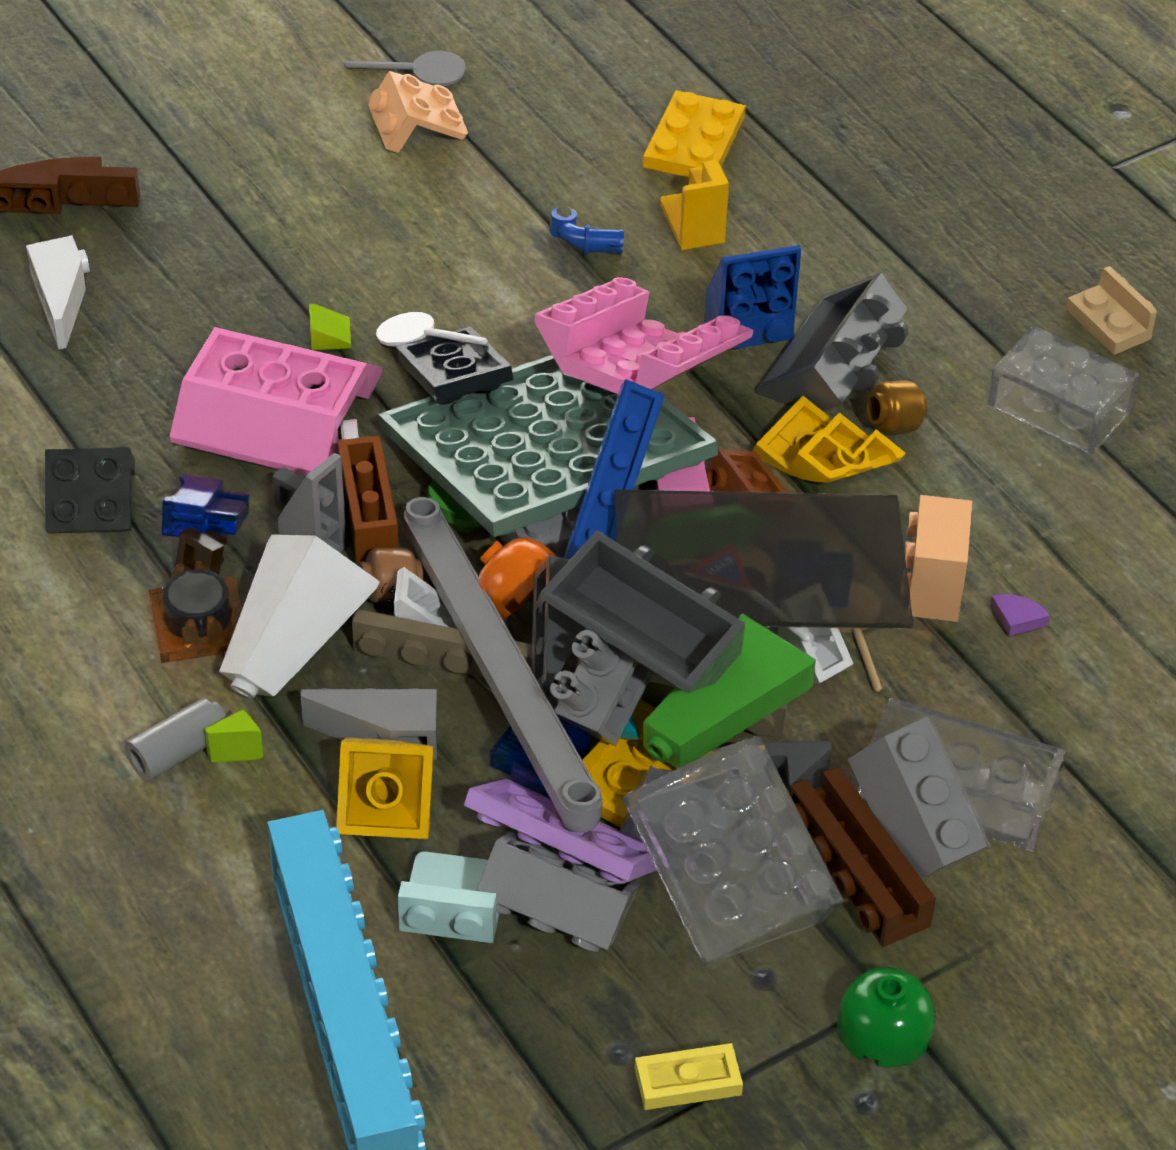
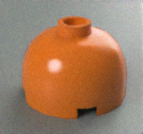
M527 537L514 538L504 546L497 540L480 558L485 566L478 576L479 586L483 592L488 593L504 622L510 614H514L534 593V572L549 556L557 557L549 548L537 540Z

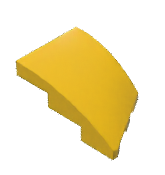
M804 396L759 440L753 449L764 462L803 480L829 483L900 461L906 453L877 429L869 436L840 412L832 419Z

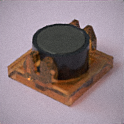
M196 561L194 570L186 571L183 563L177 564L171 574V579L164 588L149 590L161 663L226 653L242 611L235 577L221 578L216 573L210 572V569L203 561Z

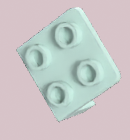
M433 852L418 853L414 860L410 881H401L398 893L399 931L493 943L500 912L496 911V893L476 891L488 860Z

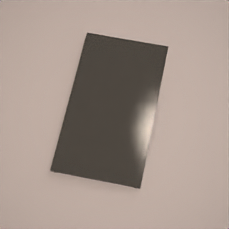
M615 489L613 501L615 503L617 543L633 553L643 545L654 550V556L649 561L650 564L700 595L709 587L718 590L721 596L715 605L736 618L744 614L763 627L912 629L914 617L912 616L899 512L900 502L897 495Z

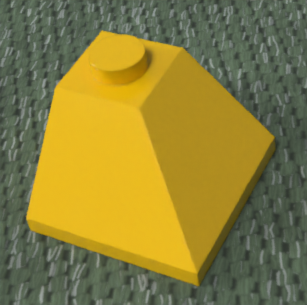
M346 737L342 740L336 825L339 834L429 839L434 746L392 739Z

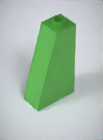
M742 614L738 619L746 624L741 654L713 685L690 693L676 686L643 722V746L654 759L663 763L668 762L681 770L807 692L814 685L816 659Z

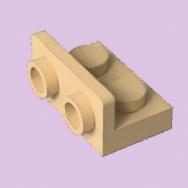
M1110 266L1102 269L1099 285L1068 297L1066 310L1113 355L1151 340L1157 313L1155 307Z

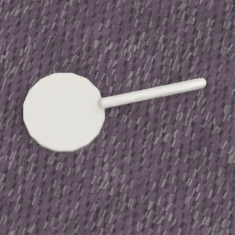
M410 312L394 316L383 322L378 327L376 333L379 342L387 346H399L423 339L426 336L483 346L488 343V340L484 337L434 329V319L423 312Z

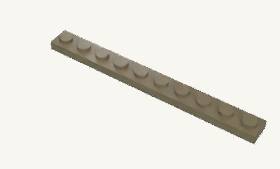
M357 609L352 620L354 651L484 678L458 629ZM515 641L531 669L532 644ZM571 652L560 672L570 671L574 674L579 664V658L573 652ZM653 672L640 699L657 708L676 685ZM557 680L553 682L558 686L560 685V683ZM788 703L744 731L782 739L786 726Z

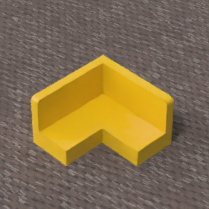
M718 160L705 161L700 167L689 168V184L682 188V193L662 196L660 198V206L681 250L725 243L729 182Z

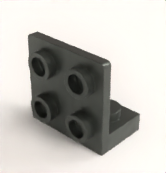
M130 447L45 449V529L48 533L125 532L131 530V475H135V458Z

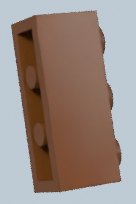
M380 435L338 440V451L342 461L343 495L356 565L359 562H365L369 551L376 547L398 548V524Z

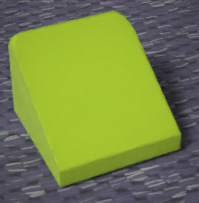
M309 304L312 350L350 349V317L317 304Z
M244 709L204 729L207 756L211 763L250 761L263 758L261 730Z

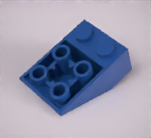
M800 245L721 258L706 290L704 322L707 323L718 316H731L738 319L740 325L754 330L750 339L732 349L791 340L793 338L801 259Z

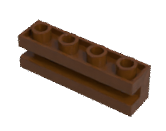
M837 766L823 772L821 787L814 789L807 779L792 784L790 786L789 805L786 807L787 820L795 832L800 831L806 839L814 860L819 865L823 864L833 877V883L838 894L844 899L848 898L857 911V917L862 928L867 933L872 932L880 945L885 947L931 927L936 898L840 767Z

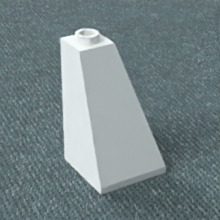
M271 535L219 672L233 681L230 685L233 690L251 699H254L256 695L274 697L377 589L380 581L315 535Z

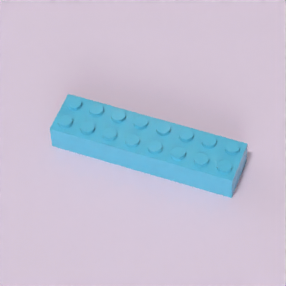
M324 810L268 821L273 882L347 1149L426 1150L421 1132L425 1130L423 1110L420 1101H412L409 1089L413 1088L409 1063L407 1058H399L397 1048L401 1044L398 1027L394 1017L387 1018L385 1007H388L386 987L382 977L375 978L373 968L377 967L374 947L371 939L364 940L361 931L365 929L362 907L359 900L352 901L350 892L354 891L350 867L348 863L341 864L340 857L338 856L343 854L338 828H329Z

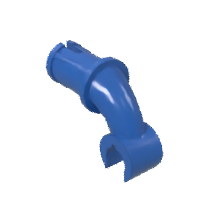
M557 208L552 210L550 233L582 250L583 255H588V252L622 254L624 242L623 229L589 228V224H585L584 228L578 227L576 225L577 213L572 208L570 216H567V218L559 216Z

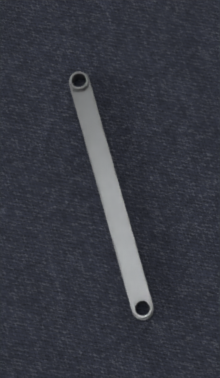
M418 497L410 500L404 511L403 527L406 538L411 542L558 811L563 825L567 829L579 833L593 830L598 825L602 815L603 799L600 788L592 779L490 596L480 588L478 575L440 510L439 504L427 497Z

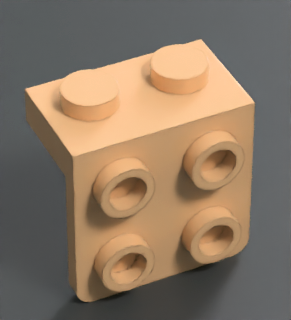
M389 71L379 88L375 89L370 96L368 106L387 150L399 153L416 125L461 140L468 134L463 117L459 113L452 93L442 85L436 84L432 86L419 81L410 74L400 75Z

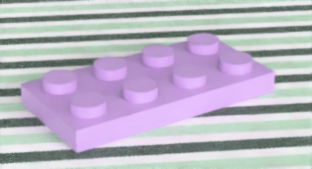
M502 779L470 788L464 806L478 812L477 818L494 826H503L505 824L518 830L517 836L520 839L535 845L546 843L559 849L558 855L561 858L575 864L587 862L599 868V874L602 877L616 883L623 884L626 881H631L661 869L667 853L600 821L591 831L581 833L571 831L563 825L562 819L550 798L509 779Z

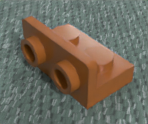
M718 449V456L712 458L706 469L711 497L720 509L740 506L745 513L755 517H789L796 506L795 501L756 451Z

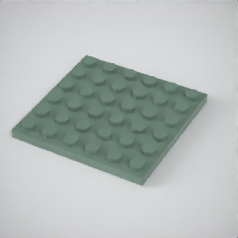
M553 355L512 368L514 380L501 384L496 390L474 391L464 394L461 399L454 402H436L430 396L378 414L380 429L494 537L511 534L518 528L537 521L549 520L554 515L581 506L618 396L616 393L562 373ZM663 399L635 486L650 480L661 479L666 474L685 467L697 466L704 460L718 456L717 440L666 399Z

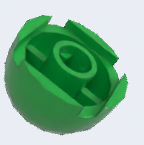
M875 968L855 978L845 990L841 999L837 1028L841 1042L853 1056L862 1060L864 1055L869 1059L878 1060L877 1066L880 1067L905 1066L919 1059L926 1052L928 1043L933 1038L936 1011L931 993L916 976L898 968Z

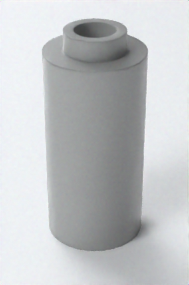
M200 698L125 742L124 747L128 760L136 773L143 780L149 782L205 749L204 729L227 716L217 702L213 701L211 703L205 698Z

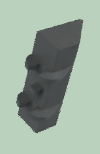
M881 272L823 295L758 385L755 393L789 406H793L804 396L819 409L825 411L843 404L852 390L871 389L878 380L879 371L876 365L869 364L881 347H898L904 342L908 335V327L905 322L899 321L908 308Z
M598 530L541 591L540 599L593 631L687 693L715 684L742 652L746 623L715 605L721 596L718 590L709 587L700 595L650 564L649 561L654 556V550L643 545L633 553Z

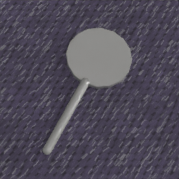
M447 51L427 52L416 58L414 63L344 62L345 68L412 70L414 77L432 86L436 84L449 86L457 83L464 77L466 72L464 60L460 56Z

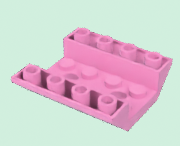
M622 277L614 278L612 281L601 286H595L587 292L574 295L573 298L553 304L552 307L536 313L534 319L538 330L562 373L616 394L619 393L621 384L625 379L653 390L750 339L754 331L740 325V321L731 316H718L686 333H676L665 329V325L659 321L644 320L650 291L636 286L635 281Z
M214 327L182 380L169 436L170 443L276 469L285 467L297 474L307 476L332 454H339L338 428L356 396L369 399L383 373V367ZM242 368V370L234 371L233 369ZM312 386L320 387L317 389H308Z

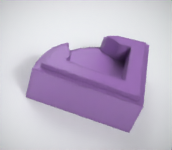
M1011 594L992 596L990 606L1008 636L1048 626L1050 615L1036 602Z

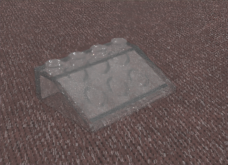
M759 735L719 748L625 794L622 798L704 966L820 924L844 901Z

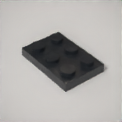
M471 326L451 331L482 337ZM431 336L396 346L398 361L436 402H454L461 399L464 394L478 390L493 391L498 389L501 384L514 380L512 366L489 343L483 346Z

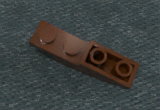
M101 157L48 159L0 170V212L61 214L63 204L139 207L141 196L137 168L102 166Z

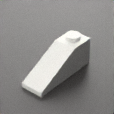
M72 235L26 245L31 278L58 350L67 347L86 290L84 273L90 272L86 252L84 249H77Z

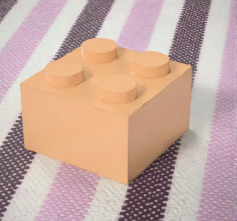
M920 495L918 512L910 511L907 537L914 538V542H905L903 567L909 568L911 571L910 573H902L900 598H908L906 616L958 622L968 563L972 501Z

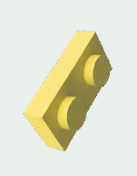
M732 1043L635 1058V1073L644 1110L742 1096L743 1082Z

